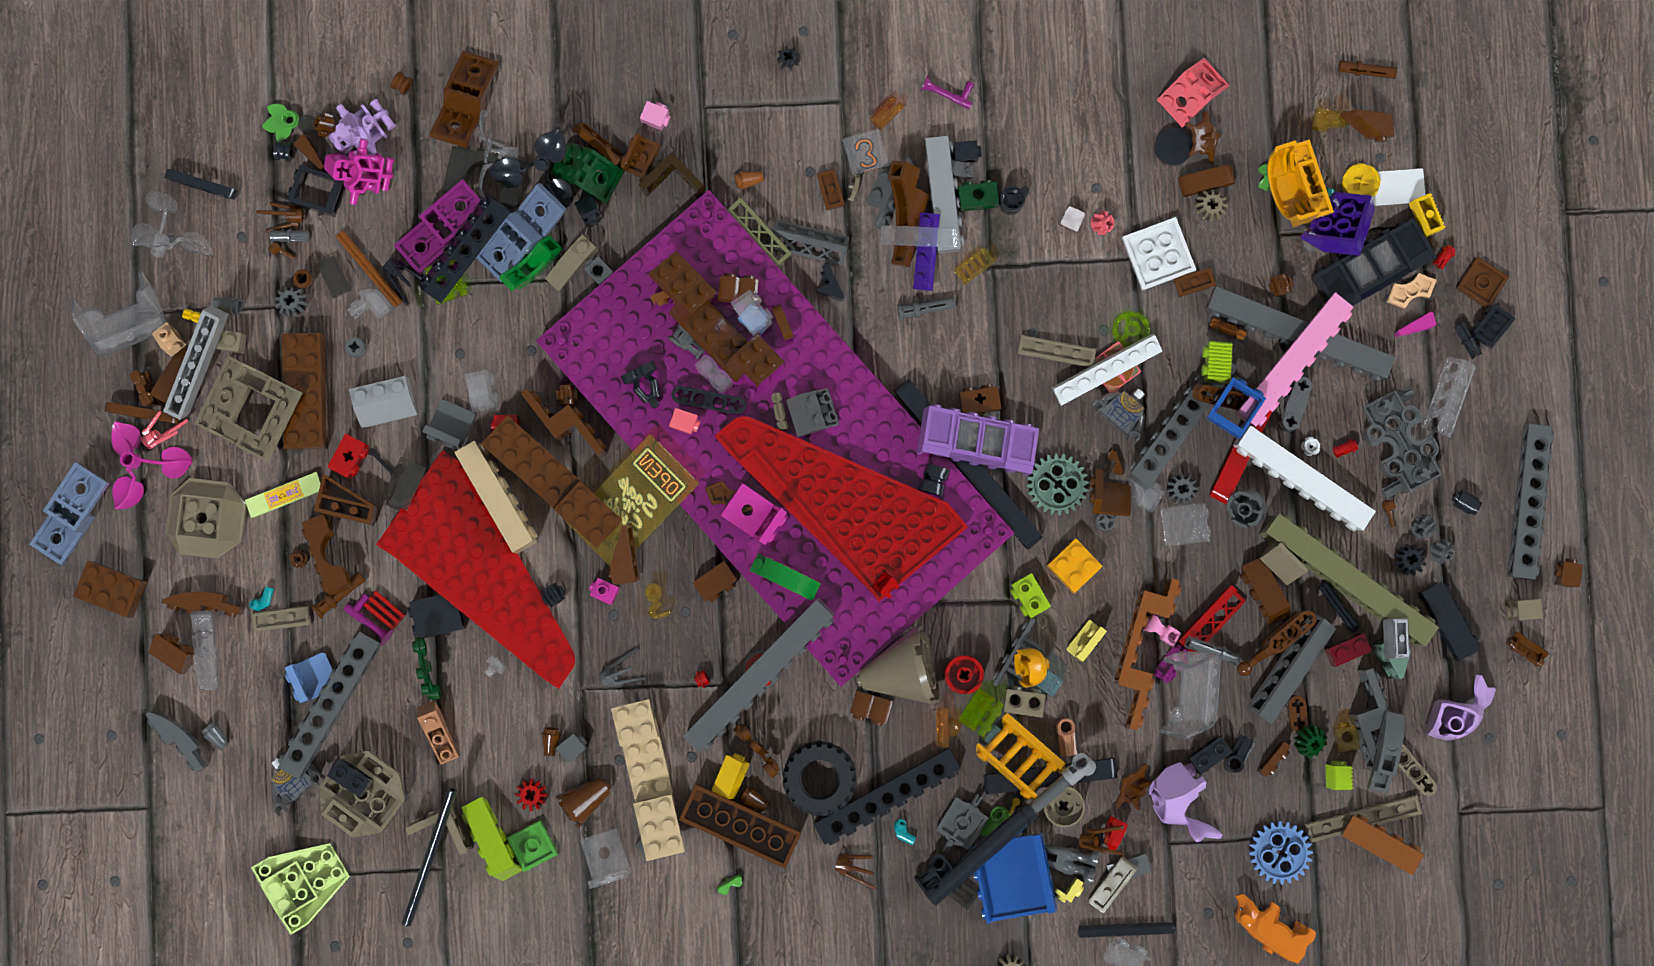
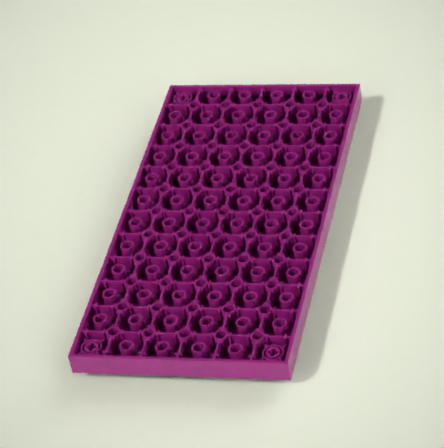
M710 190L697 199L536 340L637 456L647 446L653 450V442L657 440L654 444L655 453L689 486L676 501L788 628L818 598L835 613L832 617L834 622L827 629L823 626L819 631L821 635L814 642L810 640L805 646L840 687L847 683L1014 534L1012 529L947 457L936 458L933 457V454L925 452L921 455L917 454L921 427ZM675 251L717 292L710 303L748 342L755 336L738 321V317L751 304L718 301L720 276H724V273L736 274L738 278H743L744 275L755 276V279L759 280L757 304L752 306L757 310L761 308L768 315L766 318L768 320L766 324L768 328L759 336L785 362L758 387L746 375L736 383L706 351L697 360L695 359L696 356L688 350L684 351L667 338L678 328L677 321L669 314L674 303L670 299L668 304L658 307V304H653L650 296L663 290L650 278L649 273ZM781 304L794 338L786 341L771 307ZM653 360L656 363L657 370L652 376L657 379L661 394L656 398L659 407L655 409L651 407L649 402L643 403L633 392V384L624 385L620 376ZM642 377L639 380L640 388L648 395L651 393L650 382ZM683 386L737 396L745 401L746 409L742 414L734 415L681 405L673 401L671 393L675 387ZM828 388L839 425L813 434L797 437L786 400L803 393ZM680 390L679 393H675V396L678 397V400H681L683 397L688 398L687 402L691 403V394L693 392L689 391V395H685L683 390ZM780 392L782 396L781 402L784 405L786 414L785 421L788 423V429L782 430L785 433L919 490L921 480L925 478L923 472L926 464L949 469L948 479L943 483L945 485L943 497L929 493L926 494L949 503L968 528L902 582L898 590L895 588L890 592L892 595L890 599L884 597L878 602L867 587L728 453L714 435L732 420L741 416L751 417L778 429V420L775 417L774 402H772L771 394ZM701 393L694 396L696 404H702L705 401V396ZM716 397L713 400V405L717 408L722 407L724 404V400L721 397ZM727 398L726 410H729V406H733L735 411L743 408L740 401H736L733 404L730 403L731 399ZM675 408L698 415L700 425L697 432L693 431V434L690 435L669 427ZM723 480L729 489L736 491L739 485L743 483L772 504L786 511L787 514L785 516L787 518L781 527L778 526L774 531L776 535L773 540L764 545L722 517L720 513L726 505H711L705 487ZM752 511L744 513V515H749ZM757 554L768 557L821 583L813 601L751 572L750 569Z

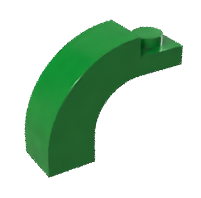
M550 235L538 241L533 250L520 263L502 273L499 279L512 292L516 289L524 288L553 262L561 252L562 247Z
M759 553L750 569L751 572L812 601L821 584Z

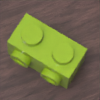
M1032 573L1011 584L1012 589L1010 592L1015 600L1019 599L1022 605L1019 608L1025 617L1028 615L1029 618H1032L1051 607Z

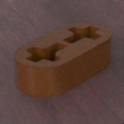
M781 304L771 307L784 340L794 338Z
M1301 696L1290 697L1287 701L1289 726L1293 731L1298 732L1303 729V725L1308 727L1306 701ZM1295 699L1301 702V706H1298V713H1296V707L1292 706ZM1297 715H1299V720L1303 721L1300 729L1294 726V722H1297Z

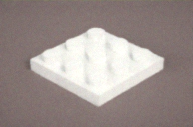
M1176 217L1122 237L1142 291L1196 271Z

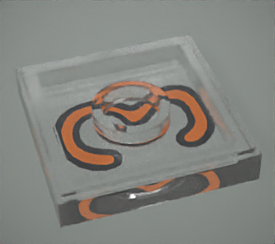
M879 129L842 139L852 176L889 166Z

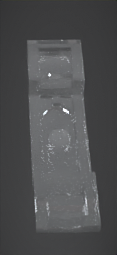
M881 226L880 245L957 248L958 229Z

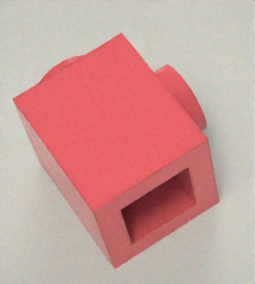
M675 408L669 427L692 435L693 431H698L700 421H698V415Z

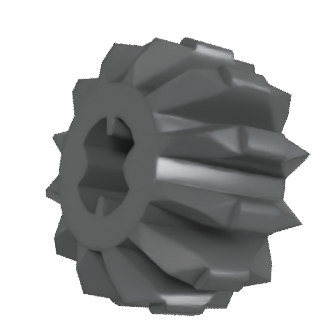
M292 285L291 288L284 286L285 292L278 290L281 296L275 297V300L279 302L275 307L280 309V314L286 313V317L290 318L292 313L295 317H298V311L305 312L302 306H308V303L303 301L307 299V295L302 294L303 290L301 288L297 289L295 285ZM288 300H295L294 303H288Z
M1180 473L1178 478L1174 475L1171 477L1173 482H1167V485L1171 488L1165 491L1172 493L1168 497L1169 500L1175 497V505L1180 500L1181 505L1185 506L1186 501L1189 504L1193 502L1191 497L1196 498L1198 496L1193 491L1199 490V487H1193L1192 485L1196 483V479L1189 481L1191 477L1189 474L1185 479L1183 473ZM1184 485L1186 492L1180 494L1178 487Z

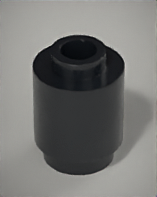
M1463 489L1460 492L1456 491L1451 499L1454 507L1469 515H1476L1482 506V502L1479 501L1478 497Z

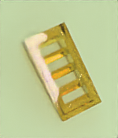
M983 247L954 269V272L963 284L966 285L996 263V260L987 248ZM981 254L988 260L987 264L980 257ZM974 259H977L982 265L981 269L974 262ZM969 263L976 270L975 273H973L971 269L968 267ZM962 268H964L970 275L969 278H967L961 271Z

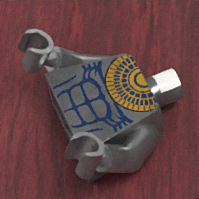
M1136 388L1131 395L1125 391L1122 393L1118 391L1103 395L1090 405V408L1092 406L1097 407L1095 414L1100 413L1127 436V441L1129 438H1133L1135 441L1133 444L1135 445L1140 439L1145 421V414L1143 413L1145 408L1139 404L1145 394L1140 389Z
M280 757L271 763L277 771L271 777V792L274 802L273 812L281 817L280 811L282 809L286 813L289 811L284 806V803L286 805L292 804L314 784L319 786V778L325 779V776L319 773L314 764H310L300 780L278 768Z

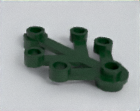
M417 636L415 641H412V648L414 653L417 652L420 668H416L417 679H424V683L421 684L422 695H427L428 699L439 700L441 699L440 687L438 684H432L429 672H432L431 662L425 659V656H427L425 638Z

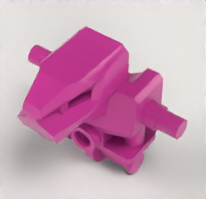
M360 138L357 151H350L348 157L339 152L325 156V170L335 180L344 181L345 188L350 191L349 203L357 205L360 193H365L366 190H372L375 194L379 193V189L389 191L390 179L393 178L392 167L395 159L385 157L386 162L383 169L384 157L380 153L368 155V140Z

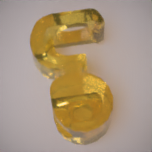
M649 584L645 589L647 600L653 603L648 610L649 616L656 620L670 616L672 610L656 615V609L662 606L659 600L663 595V589L658 584Z

